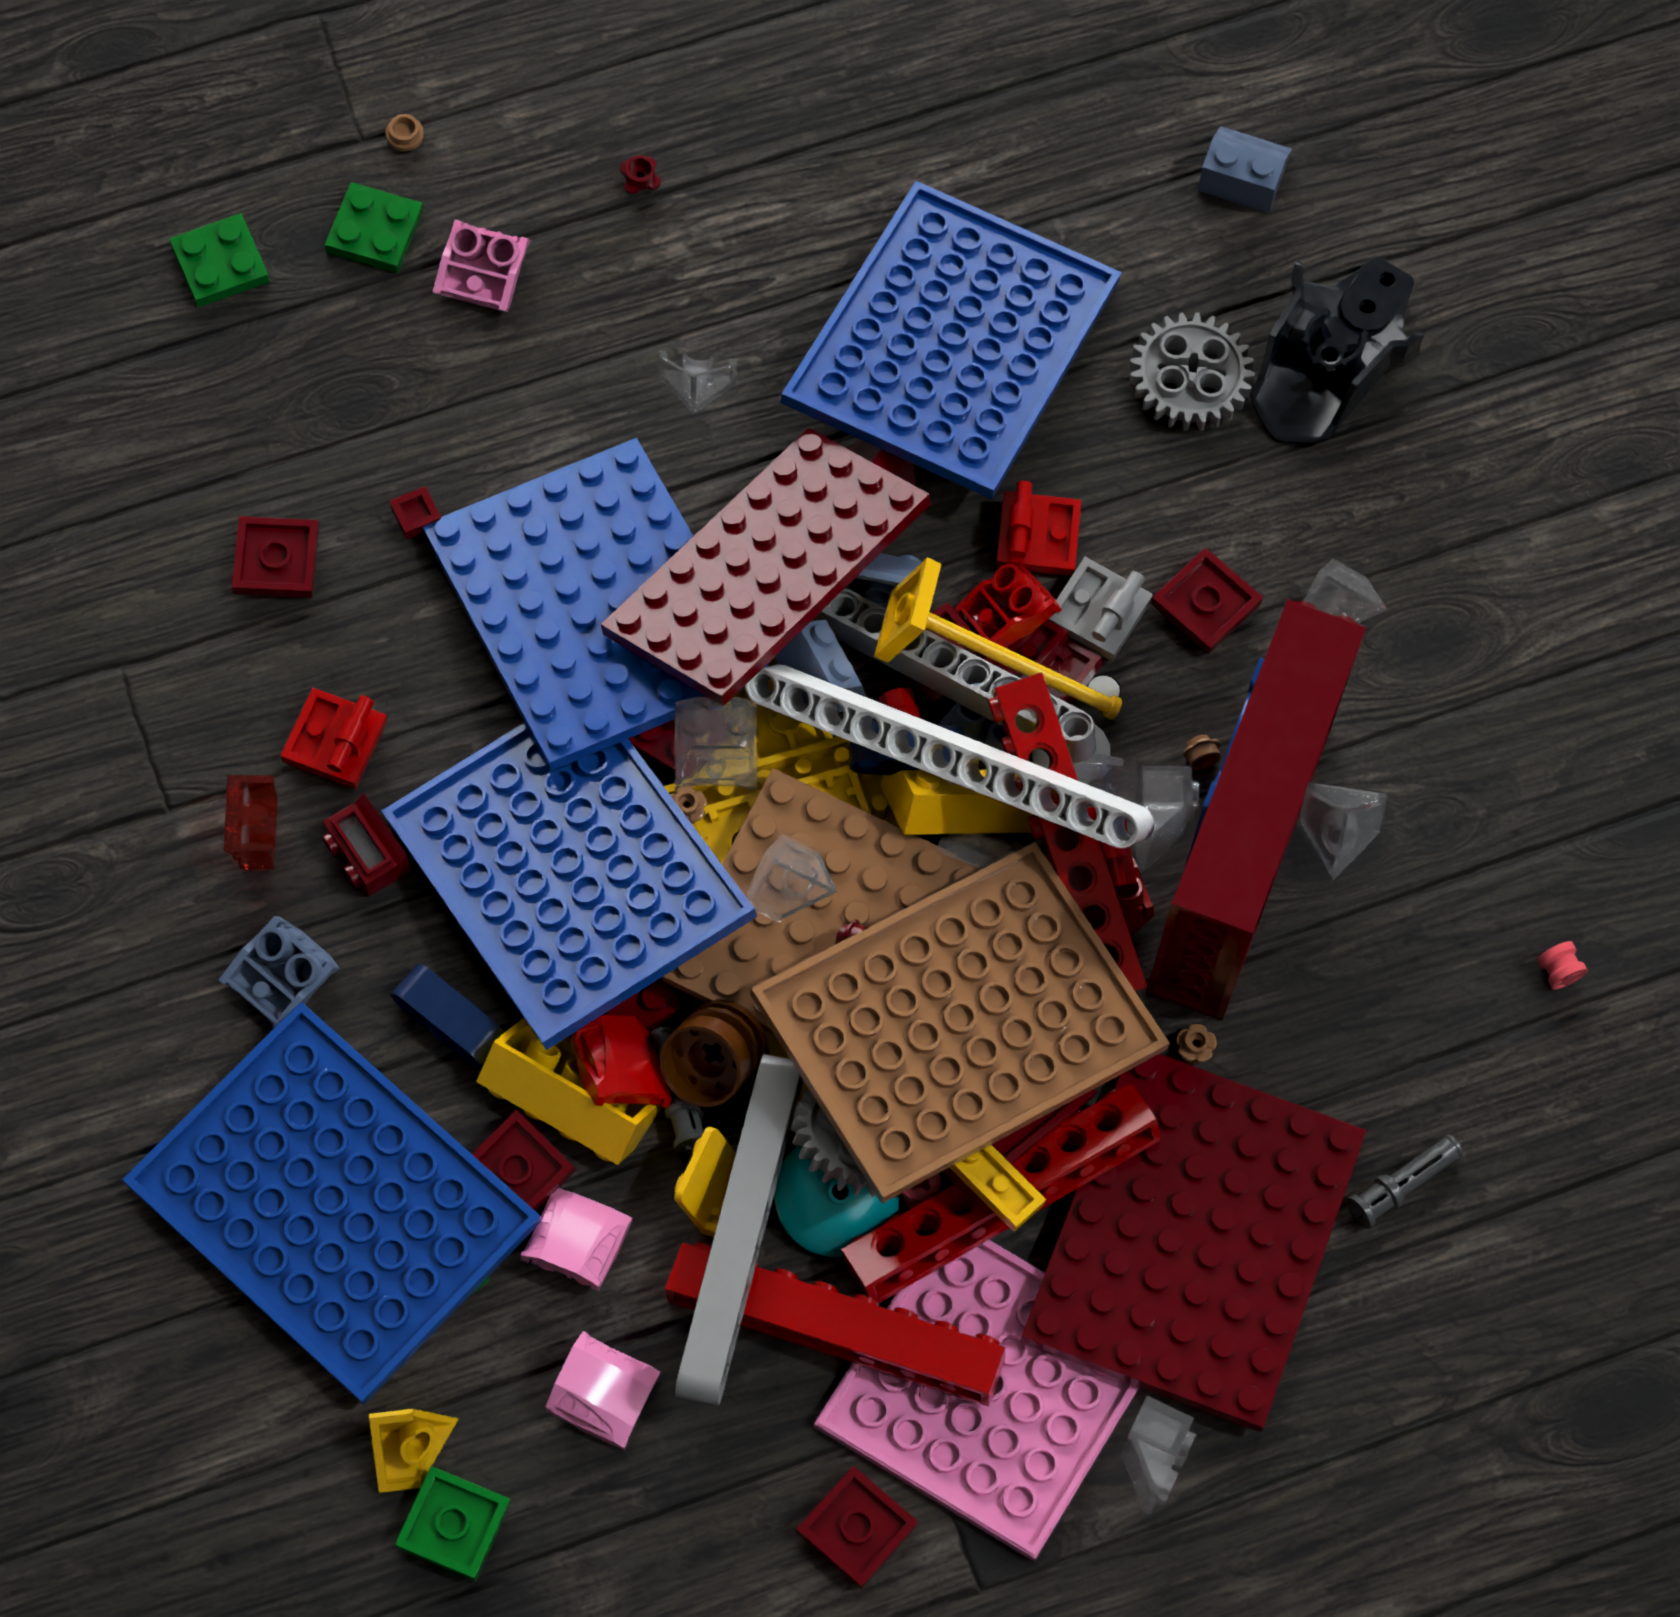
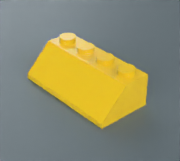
M902 770L883 778L880 786L904 835L1031 833L1027 817L1033 814L924 770ZM979 770V772L985 777L987 770ZM1052 788L1051 799L1055 805L1059 806V794Z
M522 1018L493 1042L476 1082L486 1087L493 1096L506 1099L520 1107L529 1117L542 1120L554 1127L563 1137L577 1141L593 1150L600 1159L619 1165L635 1150L662 1107L659 1104L604 1103L603 1106H595L580 1081L579 1070L575 1066L576 1055L570 1038L566 1037L548 1050H545L527 1022Z

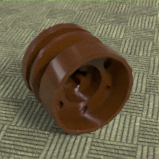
M721 999L705 1002L693 1011L665 1039L660 1051V1070L664 1080L679 1098L692 1105L713 1107L724 1104L758 1070L763 1054H766L765 1033L758 1019L749 1009L738 1003Z

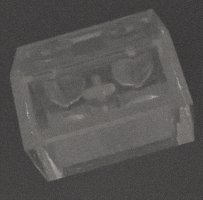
M1146 1396L1128 1435L1121 1456L1142 1511L1151 1515L1156 1503L1161 1506L1165 1505L1179 1472L1172 1470V1466L1182 1467L1196 1434L1189 1431L1194 1420L1193 1417L1149 1396Z

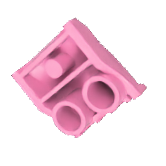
M455 219L450 237L442 254L433 293L508 312L521 264L531 240L524 237L508 236L501 232L489 231L482 227L478 228Z
M558 1188L550 1195L541 1214L542 1221L535 1228L524 1251H522L520 1255L521 1260L529 1263L530 1259H532V1264H537L542 1269L552 1272L554 1270L567 1275V1278L571 1279L573 1277L578 1283L586 1286L591 1285L592 1289L599 1291L618 1255L632 1223V1217L576 1193Z
M583 1331L574 1343L554 1383L546 1405V1411L572 1424L586 1434L625 1450L631 1432L661 1372L644 1362L610 1348Z

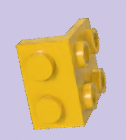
M709 1126L704 1130L702 1137L694 1144L692 1158L684 1174L676 1182L674 1199L702 1234L714 1237L736 1152L717 1128Z

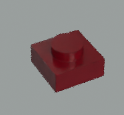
M426 486L389 501L390 508L406 540L423 533V527L442 519Z

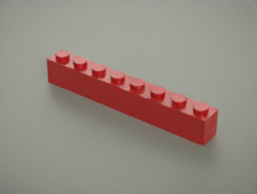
M682 1242L665 1286L669 1303L695 1311L712 1246L699 1242L692 1246ZM756 1263L741 1322L743 1327L987 1407L991 1403L1005 1362V1347L999 1345L1000 1342L991 1336L976 1334L973 1337L959 1332L958 1327L951 1323L937 1320L933 1324L918 1319L919 1316L911 1310L896 1307L893 1311L878 1306V1302L868 1296L856 1294L853 1298L838 1293V1289L828 1283L816 1281L813 1285L798 1280V1276L788 1270L776 1268L773 1272L758 1267V1263Z

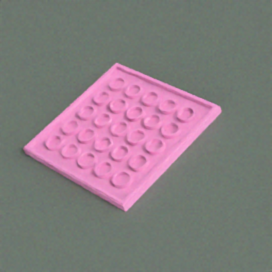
M988 1240L899 1291L887 1309L894 1311L896 1307L905 1308L916 1313L919 1316L918 1319L933 1324L937 1320L945 1321L958 1327L961 1333L973 1337L976 1334H985L997 1339L1000 1342L999 1345L1005 1347V1362L989 1407L852 1363L814 1423V1428L1035 1562L1138 1391L1139 1386L1020 1342L1045 1273L991 1240Z

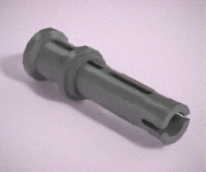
M660 1027L649 1034V1040L654 1047L659 1062L660 1051L665 1039L674 1031L673 1027ZM670 1089L672 1100L669 1107H665L664 1114L665 1118L670 1120L676 1139L673 1142L674 1150L678 1153L693 1152L695 1142L702 1137L704 1132L699 1116L702 1108L701 1106H695L684 1101Z
M1446 1135L1441 1141L1415 1157L1392 1175H1379L1375 1178L1374 1185L1360 1195L1352 1194L1346 1200L1349 1211L1362 1227L1370 1229L1375 1225V1219L1391 1208L1394 1210L1400 1208L1405 1201L1404 1196L1431 1179L1456 1159L1461 1158L1464 1155L1462 1147L1453 1136ZM1434 1159V1163L1413 1176L1415 1171ZM1378 1198L1379 1201L1371 1206V1202Z

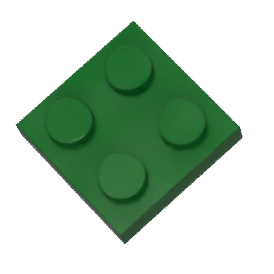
M351 182L326 240V253L398 273L423 214V203Z
M242 213L169 238L172 250L197 308L270 282L267 270Z
M431 1466L396 1541L395 1547L400 1551L476 1582L511 1504V1499Z

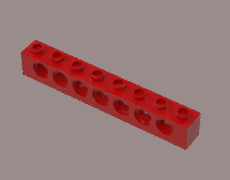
M1041 672L991 690L994 697L988 699L991 714L995 723L1002 721L1007 736L1001 738L1004 752L1028 761L1029 755L1033 750H1042L1049 757L1047 769L1078 781L1043 673ZM1026 710L1035 716L1036 727L1033 732L1024 733L1017 728L1015 718L1019 711ZM1019 776L1015 777V785L1022 792V779ZM1034 814L1027 817L1034 840L1041 839L1046 853L1044 856L1081 911L1090 905L1100 911L1101 923L1094 930L1103 944L1113 950L1115 962L1133 989L1137 991L1146 988L1147 984L1099 840L1071 830L1075 835V844L1071 850L1063 851L1055 843V834L1064 826ZM1075 866L1082 867L1088 874V884L1082 890H1075L1068 882V874Z
M1130 1083L1121 1089L1108 1092L1100 1101L1090 1107L1076 1111L1012 1166L1046 1199L1044 1206L1038 1210L1040 1211L1161 1141L1157 1118ZM1107 1127H1115L1110 1131H1102ZM1070 1148H1079L1073 1152H1065ZM1043 1168L1037 1173H1030L1033 1169ZM954 1184L940 1193H933L927 1196L921 1204L909 1211L892 1216L883 1226L869 1234L857 1236L848 1246L842 1248L841 1251L849 1272L864 1295L876 1300L879 1304L1002 1233L1009 1227L977 1195L968 1200ZM962 1210H971L966 1214L958 1215ZM930 1230H933V1231H934V1232H933L932 1234H930V1235L921 1236V1234L924 1233V1232H926V1231H930ZM898 1251L894 1256L884 1257L889 1252Z

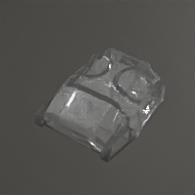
M694 697L676 702L674 740L675 790L679 787L739 786L748 787V790L757 789V704L755 702L740 697H733L725 706L708 697Z
M1014 833L949 834L940 839L935 851L978 869H983L1024 847L1018 836Z

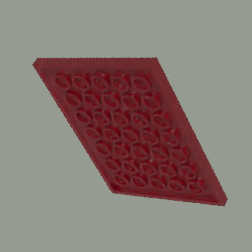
M1158 1054L1121 1074L1115 1089H1121L1130 1083L1157 1118L1161 1141L1077 1189L1020 1342L1261 1433L1367 1130ZM1107 1127L1102 1131H1110L1115 1127Z

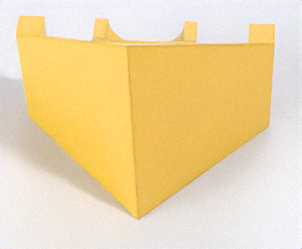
M416 1409L369 1414L379 1493L421 1488L430 1467L436 1460L459 1418Z

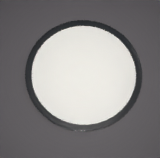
M1096 675L1087 684V687L1108 697L1115 695L1120 698L1121 696L1120 683L1110 675Z

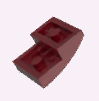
M1047 620L1033 632L1007 647V649L1085 686L1103 666L1101 656L1070 640L1068 630L1050 620ZM997 661L994 663L997 667L1021 679L1028 677ZM1047 686L1051 695L1069 704L1075 701V698Z

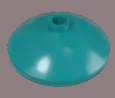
M796 1146L782 1162L774 1193V1204L782 1227L798 1245L820 1256L842 1258L844 1256L841 1249L848 1246L854 1238L863 1234H869L883 1226L888 1219L897 1214L900 1194L881 1204L876 1195L872 1197L866 1187H862L858 1196L853 1193L852 1185L846 1184V1198L843 1200L836 1199L832 1194V1189L834 1185H837V1180L832 1178L826 1183L822 1182L825 1172L821 1169L810 1172L808 1169L813 1160L811 1158L800 1159L798 1156L803 1146Z

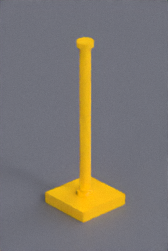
M927 557L891 591L874 657L889 663L927 628L1028 677L1042 672L1047 686L1102 711L1103 716L1110 720H1113L1119 713L1122 706L1121 698L1115 695L1108 697L929 612L941 563Z

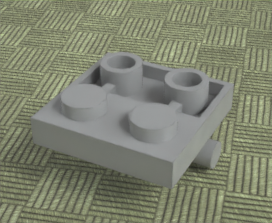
M1084 557L1056 600L1062 607V611L1053 615L1048 620L1068 630L1069 638L1113 661L1151 603L1153 594L1141 588L1145 581L1142 574L1132 571L1128 578L1125 579L1093 560Z

